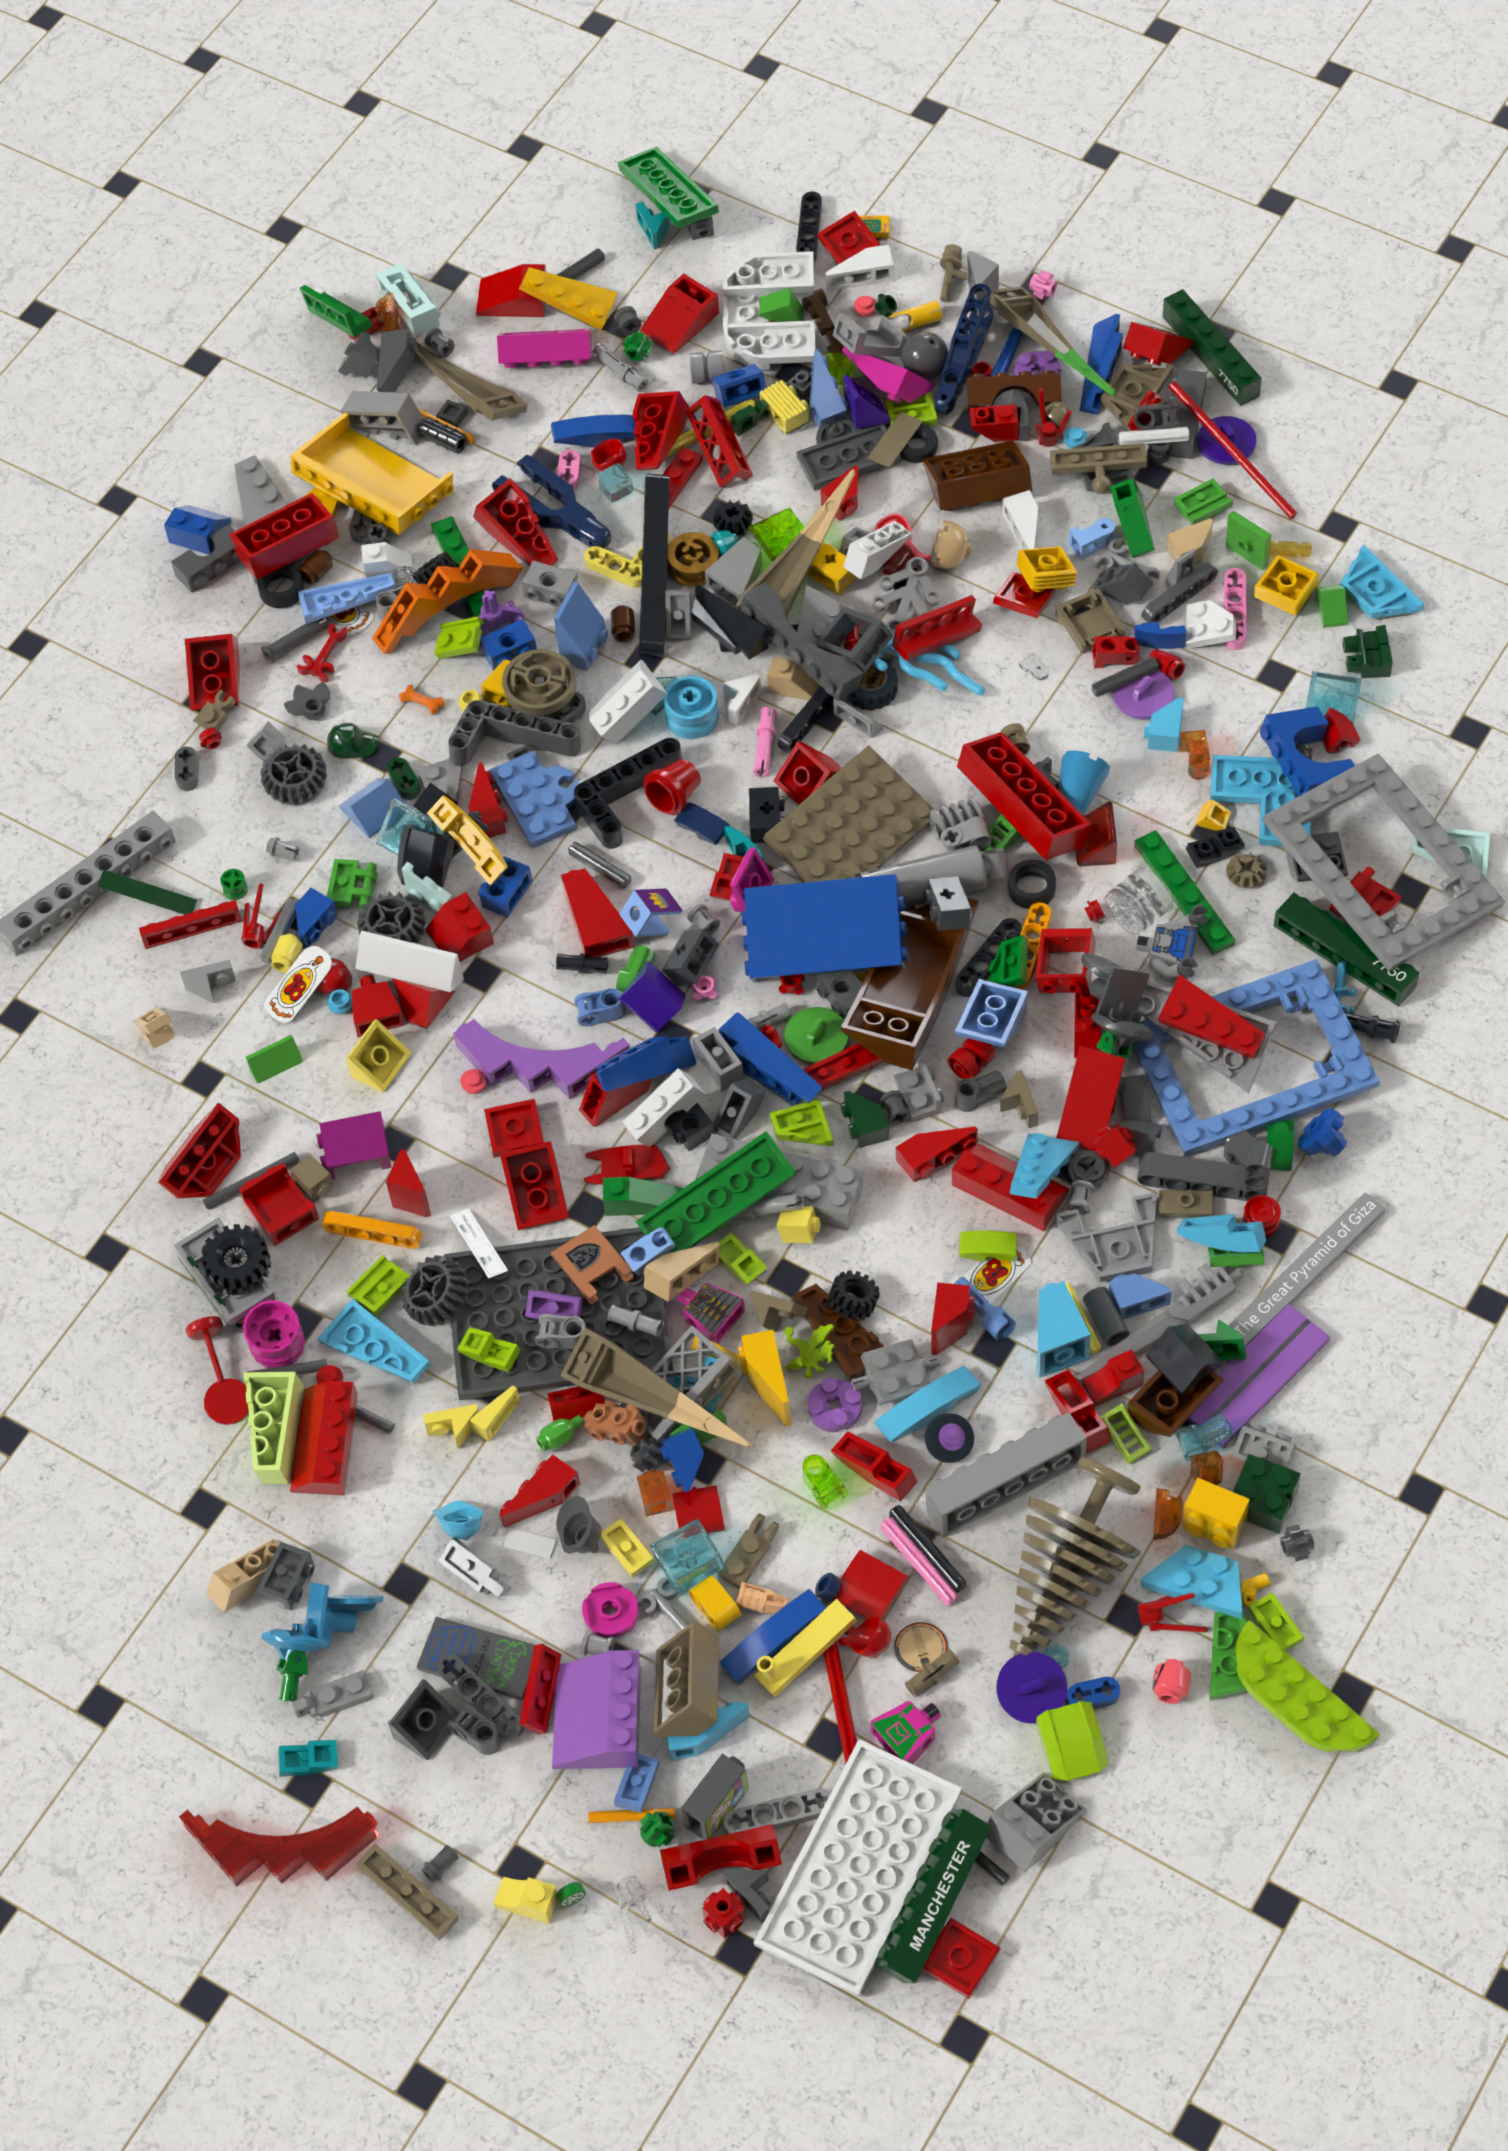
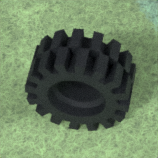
M446 551L423 564L422 567L413 573L412 577L417 584H427L438 566L458 567Z
M847 1270L846 1274L843 1271L839 1276L835 1277L828 1294V1302H831L830 1307L832 1309L836 1308L835 1313L839 1315L842 1312L843 1318L847 1319L848 1316H851V1320L856 1321L857 1317L860 1320H864L865 1316L867 1318L871 1316L879 1299L880 1292H878L879 1287L874 1286L876 1282L873 1279L868 1280L869 1276L867 1274L862 1277L859 1271L853 1274L852 1270ZM848 1293L856 1294L860 1298L852 1297Z

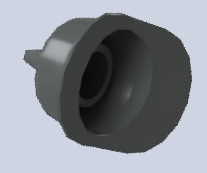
M572 1496L561 1506L556 1521L563 1551L568 1554L575 1552L596 1553L599 1550L598 1541L602 1528L599 1522L591 1515L586 1500L580 1496Z

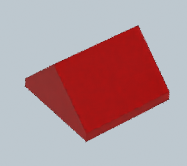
M405 1149L399 1151L386 1180L392 1207L429 1217L431 1216V1211L425 1189Z

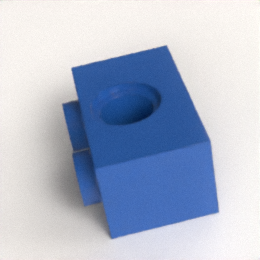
M755 364L711 378L716 399H719L724 408L760 396V391L766 388L763 372Z
M523 619L486 634L480 639L482 653L493 671L503 660L512 661L516 656L524 652L537 649L535 638Z

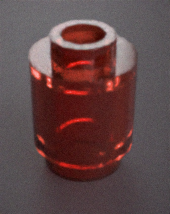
M902 545L882 565L881 571L883 575H892L905 569L906 563L911 558H914L912 550L908 546Z

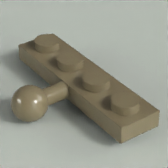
M1144 443L1050 451L1052 475L1095 472L1096 478L1093 480L1092 487L1098 494H1106L1111 489V481L1105 476V471L1147 468Z

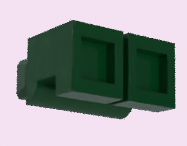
M1386 625L1376 626L1375 631L1363 632L1362 629L1356 628V635L1343 637V652H1356L1357 654L1346 656L1347 672H1360L1361 678L1391 677L1393 661Z

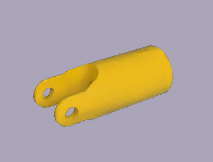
M934 300L897 312L888 318L901 314L906 315L909 319V325L902 329L903 332L940 321L943 319L941 310L936 311L941 309L938 301Z

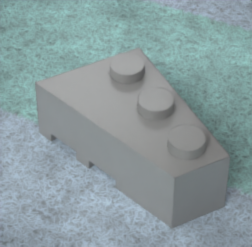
M352 391L341 409L342 414L345 412L349 414L350 428L375 435L379 431L389 434L390 439L397 440L398 437L410 440L409 443L417 446L421 439V436L418 435V426L424 418L409 393Z

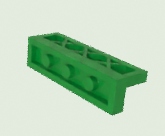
M306 285L300 287L310 312L350 336L356 337L372 327L368 317L325 292L320 294Z

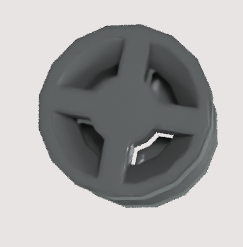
M624 306L618 309L614 315V320L619 325V330L623 335H632V333L638 332L641 328V320L637 316L635 309L631 306Z

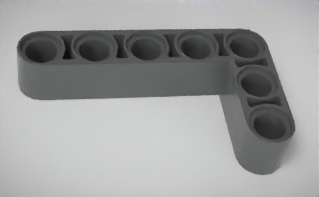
M475 700L467 705L448 740L450 762L456 766L467 765L472 760L485 735L522 745L529 744L530 747L564 756H574L581 749L580 730L575 724L541 715L524 714L516 709L482 700Z
M1261 1141L1250 1143L1246 1166L1146 1152L1140 1158L1137 1181L1148 1187L1168 1190L1213 1191V1196L1248 1201L1258 1195L1267 1196L1273 1147Z

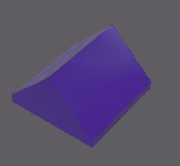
M847 374L843 377L844 398L848 406L846 411L856 429L886 424L891 421L890 416L876 395Z
M648 961L618 999L654 1032H658L682 1009L686 994Z

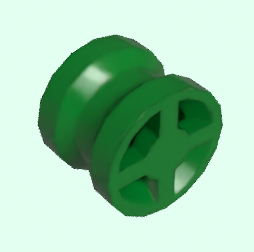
M229 869L221 875L220 882L226 898L239 900L247 894L248 886L242 871L239 869Z

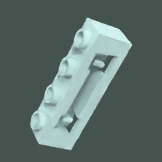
M400 263L376 273L382 294L415 336L440 326L438 317L441 314L437 304H432L429 294L423 292L419 281H414L410 270L406 271ZM404 290L407 291L408 298H409V299L411 300V302L413 303V304L411 305L412 310L410 309L409 301H408V300L406 299V297L404 296V294H405Z

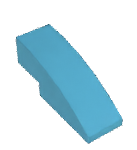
M1234 1214L1184 1218L1177 1228V1233L1180 1236L1193 1242L1225 1251L1260 1252L1266 1242L1262 1221L1237 1224Z

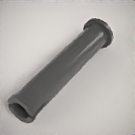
M325 618L308 624L305 623L269 646H262L263 655L269 663H273L275 658L331 625L329 619L321 624L319 622Z

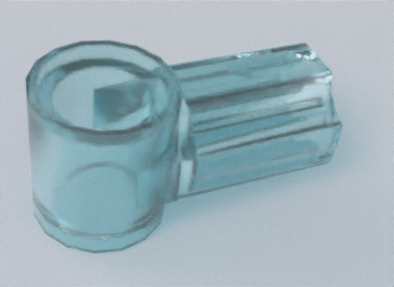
M1222 1413L1199 1425H1189L1181 1428L1176 1433L1185 1460L1194 1461L1207 1455L1210 1447L1233 1436V1428Z

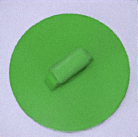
M811 1007L799 1011L789 1020L785 1028L784 1037L788 1051L796 1059L804 1063L815 1064L845 1050L849 1036L840 1031L844 1019L838 1016L837 1012L823 1007Z

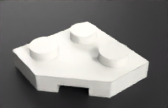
M1211 600L1187 604L1186 644L1188 648L1236 640V620L1233 614Z

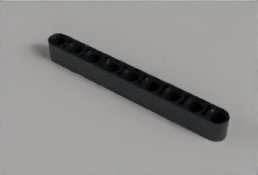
M646 474L639 656H664L670 475Z

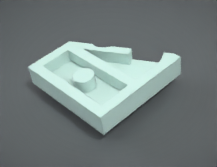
M407 862L402 868V874L407 895L412 898V901L421 902L429 906L434 912H438L444 903L452 900V895L439 887L429 877L426 876L422 880L415 875L412 870L414 866Z

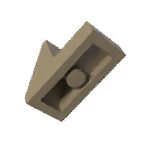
M1019 1070L1015 1073L1000 1100V1112L1017 1108L1020 1119H1025L1028 1128L1038 1126V1110L1023 1071Z
M755 1291L750 1293V1298L760 1322L766 1329L777 1332L782 1317L793 1320L794 1315L802 1318L806 1316L808 1308L800 1304Z

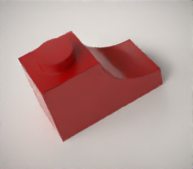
M1131 1349L1108 1359L1106 1365L1094 1375L1084 1379L1082 1385L1096 1407L1143 1386L1144 1369Z

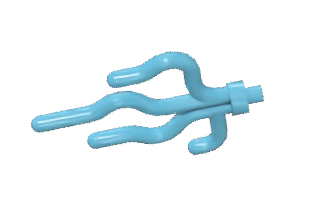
M894 636L872 663L880 671H885L888 667L887 663L879 657L890 650L898 656L902 670L908 675L923 679L940 691H946L948 688L947 683L933 673L912 666L909 660L905 661L891 646ZM950 644L939 648L953 659H958L961 656L960 651ZM927 653L914 658L923 663L943 666L954 680L979 696L984 695V687L960 672L949 658L939 654Z

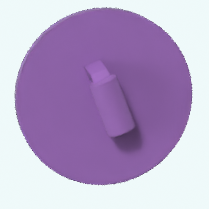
M1157 670L1113 690L1112 697L1116 707L1125 715L1136 719H1151V714L1173 701L1174 688L1170 679Z

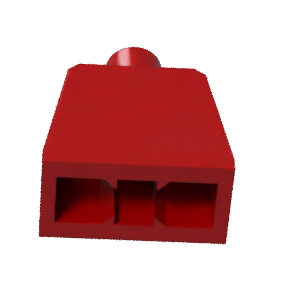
M372 975L362 977L360 979L361 987L352 991L353 1021L358 1038L363 1036L376 1019L387 1030L404 1026L401 1009L388 983L385 981L376 983Z

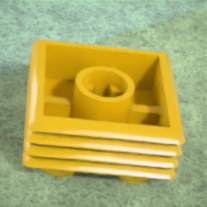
M1061 546L1018 551L1016 565L1033 591L1042 592L1044 589L1051 588L1064 590L1067 587L1076 585L1074 582H1076L1075 578H1077L1076 574L1078 572Z
M1277 555L1255 585L1254 597L1287 613L1297 615L1317 587L1319 573Z

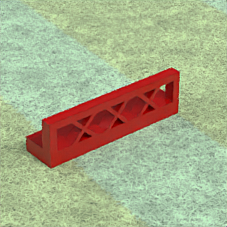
M704 395L685 412L719 487L724 488L736 478L748 480L753 476V473L719 399ZM702 408L704 411L702 421H697L694 413ZM707 426H710L712 429L710 440H706L704 436ZM715 445H719L721 449L719 459H715L713 456ZM727 464L731 473L723 478L721 474L723 465Z
M970 595L898 624L891 646L905 661H908L981 631L982 623L972 614L976 598Z

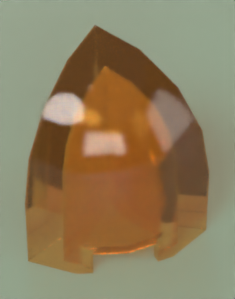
M1156 1488L1153 1540L1165 1539L1173 1535L1181 1524L1183 1514L1182 1497L1170 1496V1491L1166 1489Z

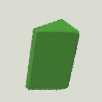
M292 1035L245 1057L249 1070L257 1083H261L302 1062V1057Z

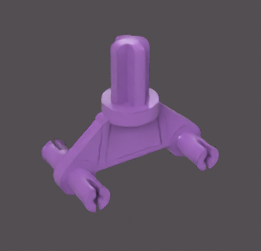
M484 591L482 596L483 606L479 615L484 621V624L480 626L482 633L508 622L514 623L521 619L524 620V614L520 609L516 608L513 601L506 602L503 607L497 602L494 591Z

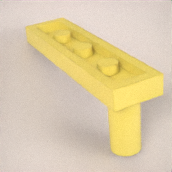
M836 1599L773 1658L769 1656L759 1658L757 1661L759 1671L754 1675L755 1678L775 1698L857 1622L856 1618Z

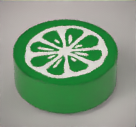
M573 1882L562 1887L557 1892L556 1899L561 1907H568L582 1900L586 1895V1891L582 1883Z

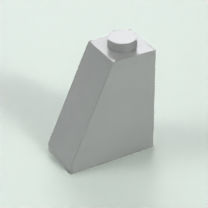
M745 537L739 540L705 571L706 586L735 606L743 592L756 580L762 566V553L759 545Z

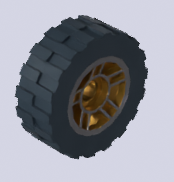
M882 657L880 658L887 663L888 667L885 671H880L871 665L866 673H863L859 689L847 696L848 701H851L855 707H860L863 710L869 709V711L888 706L895 699L898 691L897 673L891 662L886 661Z

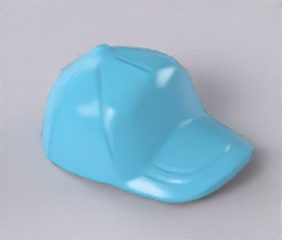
M454 1501L433 1510V1514L439 1520L443 1531L449 1537L466 1541L480 1529L483 1511L476 1506L463 1501Z

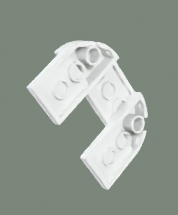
M813 252L754 255L742 260L741 266L735 270L731 269L726 275L723 283L724 342L731 356L741 364L746 366L755 364L760 370H770V364L813 362L815 352V321L769 322V319L759 317V299L762 296L791 288L793 293L814 291Z

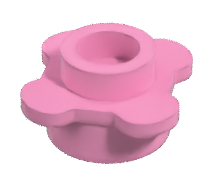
M706 975L701 976L697 984L691 985L694 988L693 999L696 1001H700L702 998L715 999L718 995L715 990L716 979Z

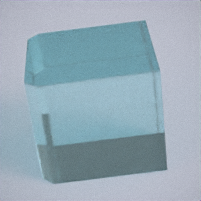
M619 463L597 474L599 489L611 503L632 493V478Z

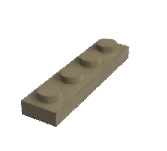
M376 1843L355 1864L357 1869L439 1941L459 1921L456 1913Z

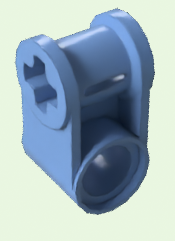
M608 988L606 990L577 995L574 998V1003L579 1011L577 1017L579 1025L592 1026L598 1023L621 1019L625 1014V1006L618 999L621 996V992L614 988Z

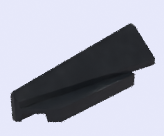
M699 584L695 587L692 619L735 655L742 652L749 660L769 649L767 632L763 625Z

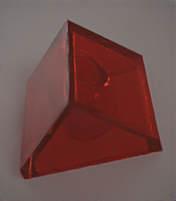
M1108 801L1084 816L1091 823V828L1085 846L1076 850L1077 865L1080 867L1116 864L1117 839L1112 802Z

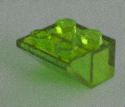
M789 507L749 526L748 530L773 562L801 532L804 526Z

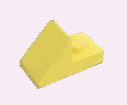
M477 1404L423 1414L428 1436H442L449 1431H454L457 1448H460L472 1432L469 1421L479 1412Z

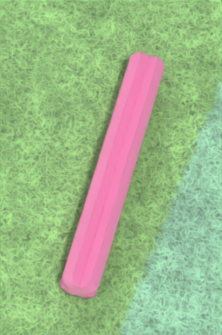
M892 1517L884 1520L881 1523V1530L947 1606L953 1604L958 1599V1593Z

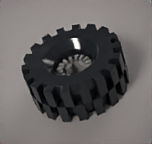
M234 1224V1229L230 1230L228 1225L222 1227L224 1230L222 1233H219L218 1230L214 1231V1238L208 1237L205 1241L207 1247H202L201 1250L203 1255L201 1256V1262L210 1284L213 1287L216 1285L217 1291L221 1293L226 1289L227 1295H233L234 1291H237L238 1295H244V1289L248 1288L252 1292L255 1290L254 1285L256 1283L261 1286L264 1283L262 1276L268 1278L270 1273L268 1268H271V1257L263 1236L261 1237L256 1229L252 1232L251 1227L247 1225L244 1226V1229H241L240 1224ZM232 1259H241L242 1263H239L240 1265L233 1264Z

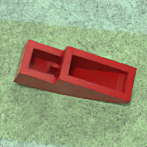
M1069 1369L1045 1380V1384L1061 1415L1070 1413L1085 1435L1086 1453L1110 1442L1108 1427L1095 1411L1093 1401Z
M848 1431L831 1450V1453L847 1467L900 1502L917 1483L911 1468L891 1459L887 1451Z

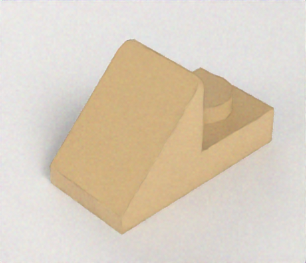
M154 1008L134 1020L153 1048H157L175 1036L168 1024L171 1022L169 1016L158 1008Z

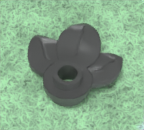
M324 682L319 683L313 691L296 685L293 693L294 700L285 702L284 707L292 715L304 716L308 720H318L326 713L325 704L330 699L329 688Z

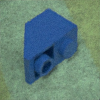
M311 887L295 904L298 932L303 948L306 949L312 943L317 942L321 933L327 926L334 923L338 915L334 901Z
M693 1427L664 1438V1446L660 1448L666 1463L671 1461L675 1471L671 1475L677 1488L682 1486L684 1492L690 1491L704 1455V1450Z

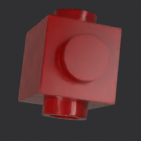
M1116 1123L1111 1127L1108 1124L1097 1133L1099 1137L1095 1142L1097 1146L1095 1150L1104 1161L1108 1159L1114 1168L1135 1153L1137 1146L1132 1141L1134 1137L1126 1126L1121 1127Z

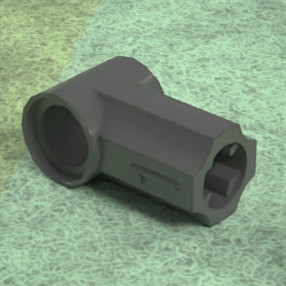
M995 1070L974 1080L969 1078L960 1080L956 1086V1107L963 1112H970L977 1107L978 1103L1004 1093L1007 1086L1001 1072Z

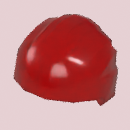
M871 1616L857 1628L851 1626L845 1632L848 1637L842 1636L838 1640L840 1645L851 1647L857 1654L873 1659L878 1658L889 1648L891 1630L890 1626L882 1618Z

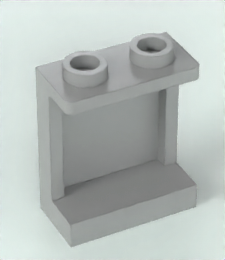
M838 314L833 336L850 352L856 355L901 357L903 345L906 343V334L887 317H881L878 329L861 328L846 314Z

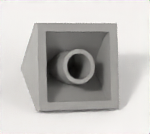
M973 251L967 252V283L969 291L972 286L979 283L987 285L990 290L999 289V264ZM979 291L975 293L974 297L981 300L986 297V293Z

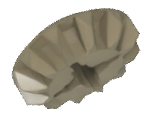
M1240 852L1238 856L1231 857L1226 867V874L1234 885L1241 888H1253L1260 885L1266 878V863L1261 860V856H1253L1251 852L1249 854H1242ZM1242 866L1246 868L1251 866V872L1248 870L1242 872Z

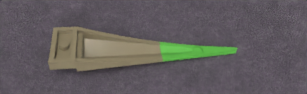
M1022 286L990 290L991 299L989 303L999 310L998 314L1114 397L1115 390L1073 349L1033 294Z

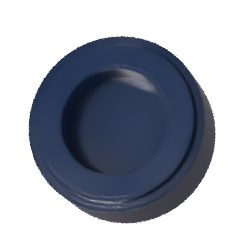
M831 1572L826 1573L817 1582L815 1595L824 1602L832 1600L840 1590L841 1579Z

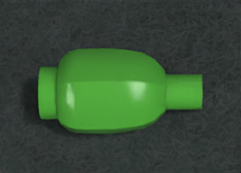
M577 1415L571 1420L558 1419L540 1430V1436L536 1438L543 1452L547 1450L554 1451L569 1442L575 1435V1429L584 1425L582 1418Z

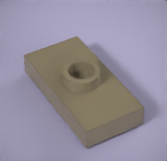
M1159 1190V1217L1194 1218L1213 1216V1191Z

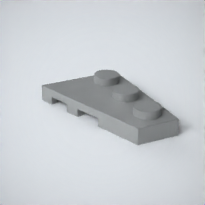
M806 585L797 633L809 643L818 647L816 642L842 608L849 607Z

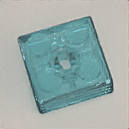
M698 1519L650 1545L655 1558L678 1594L725 1568L721 1555Z

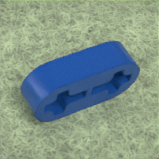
M1101 1677L1076 1683L1067 1692L1068 1705L1078 1703L1079 1700L1074 1698L1076 1693L1080 1692L1082 1696H1086L1084 1701L1092 1703L1093 1709L1113 1705L1120 1697V1685L1112 1677ZM1104 1686H1108L1109 1690H1113L1112 1696H1107L1103 1692Z

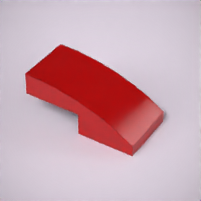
M728 853L723 854L719 871L716 872L709 894L710 897L730 901V896L733 893L730 883L743 859L742 856Z

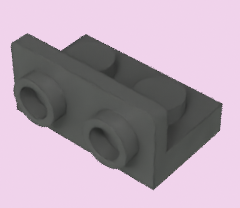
M280 1542L257 1588L258 1594L284 1603L285 1609L291 1611L294 1603H299L302 1597V1587L306 1579L309 1580L313 1575L315 1564H313L311 1553Z

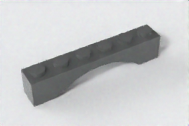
M765 582L743 594L740 611L766 628L767 636L776 646L782 649L794 663L806 671L828 694H831L839 701L859 689L863 672L847 657L824 651L801 637L785 617L781 597Z

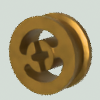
M699 532L683 533L675 537L669 543L667 549L668 573L674 581L684 586L696 587L698 584L700 586L706 584L705 571L719 559V549L713 539ZM703 555L708 557L706 562L703 560ZM681 556H682L683 564H681V563L678 561V559H679Z

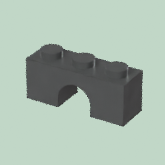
M229 524L209 536L213 552L210 555L198 556L189 549L171 561L175 576L191 593L203 587L218 575L223 574L233 565L241 562L236 556L229 535L235 530Z

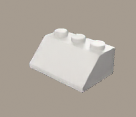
M640 660L590 709L589 720L601 737L617 744L668 694L646 664Z

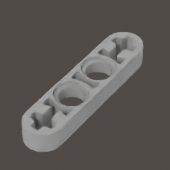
M817 1788L733 1809L723 1819L724 1830L726 1834H731L773 1824L774 1830L818 1819L823 1808L819 1809V1806L815 1804L816 1798L821 1797L823 1801H827L831 1793L826 1789ZM804 1800H807L809 1806L808 1813H805ZM791 1803L797 1804L801 1809L800 1813L793 1817L786 1815L784 1812L785 1807ZM763 1810L769 1811L773 1815L772 1820L766 1824H762L756 1819L757 1814ZM749 1814H751L752 1823H753V1825H754V1826H752V1827L749 1826V1821H748V1816H747V1815H749ZM738 1818L739 1822H744L740 1824V1829L735 1830L734 1826H730L733 1824V1819Z

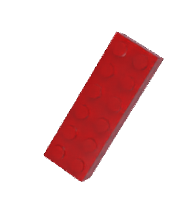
M1003 732L963 744L957 768L1045 860L1085 846L1091 823Z

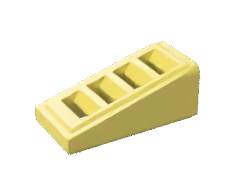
M511 1386L470 1419V1426L475 1434L487 1441H491L520 1402L517 1388Z

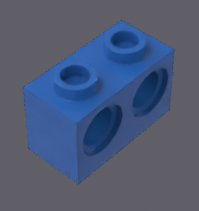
M503 856L508 868L493 885L484 882L479 889V896L482 908L508 918L532 882V876L529 866Z

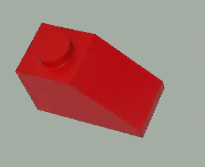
M856 465L820 490L821 506H823L849 472L854 469L855 476L835 516L839 521L847 516H851L858 509L859 467Z

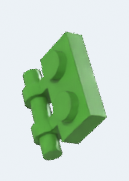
M334 859L327 897L334 901L335 906L352 907L353 899H359V908L363 909V904L369 905L370 898L374 896L372 888L373 884L377 881V865L368 863L366 869H360L359 860ZM357 880L364 882L363 888H356Z

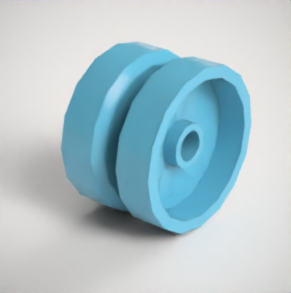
M697 676L681 677L670 683L665 690L668 695L663 698L665 719L670 731L684 739L702 738L711 733L717 726L719 719L717 695L713 685L709 681Z

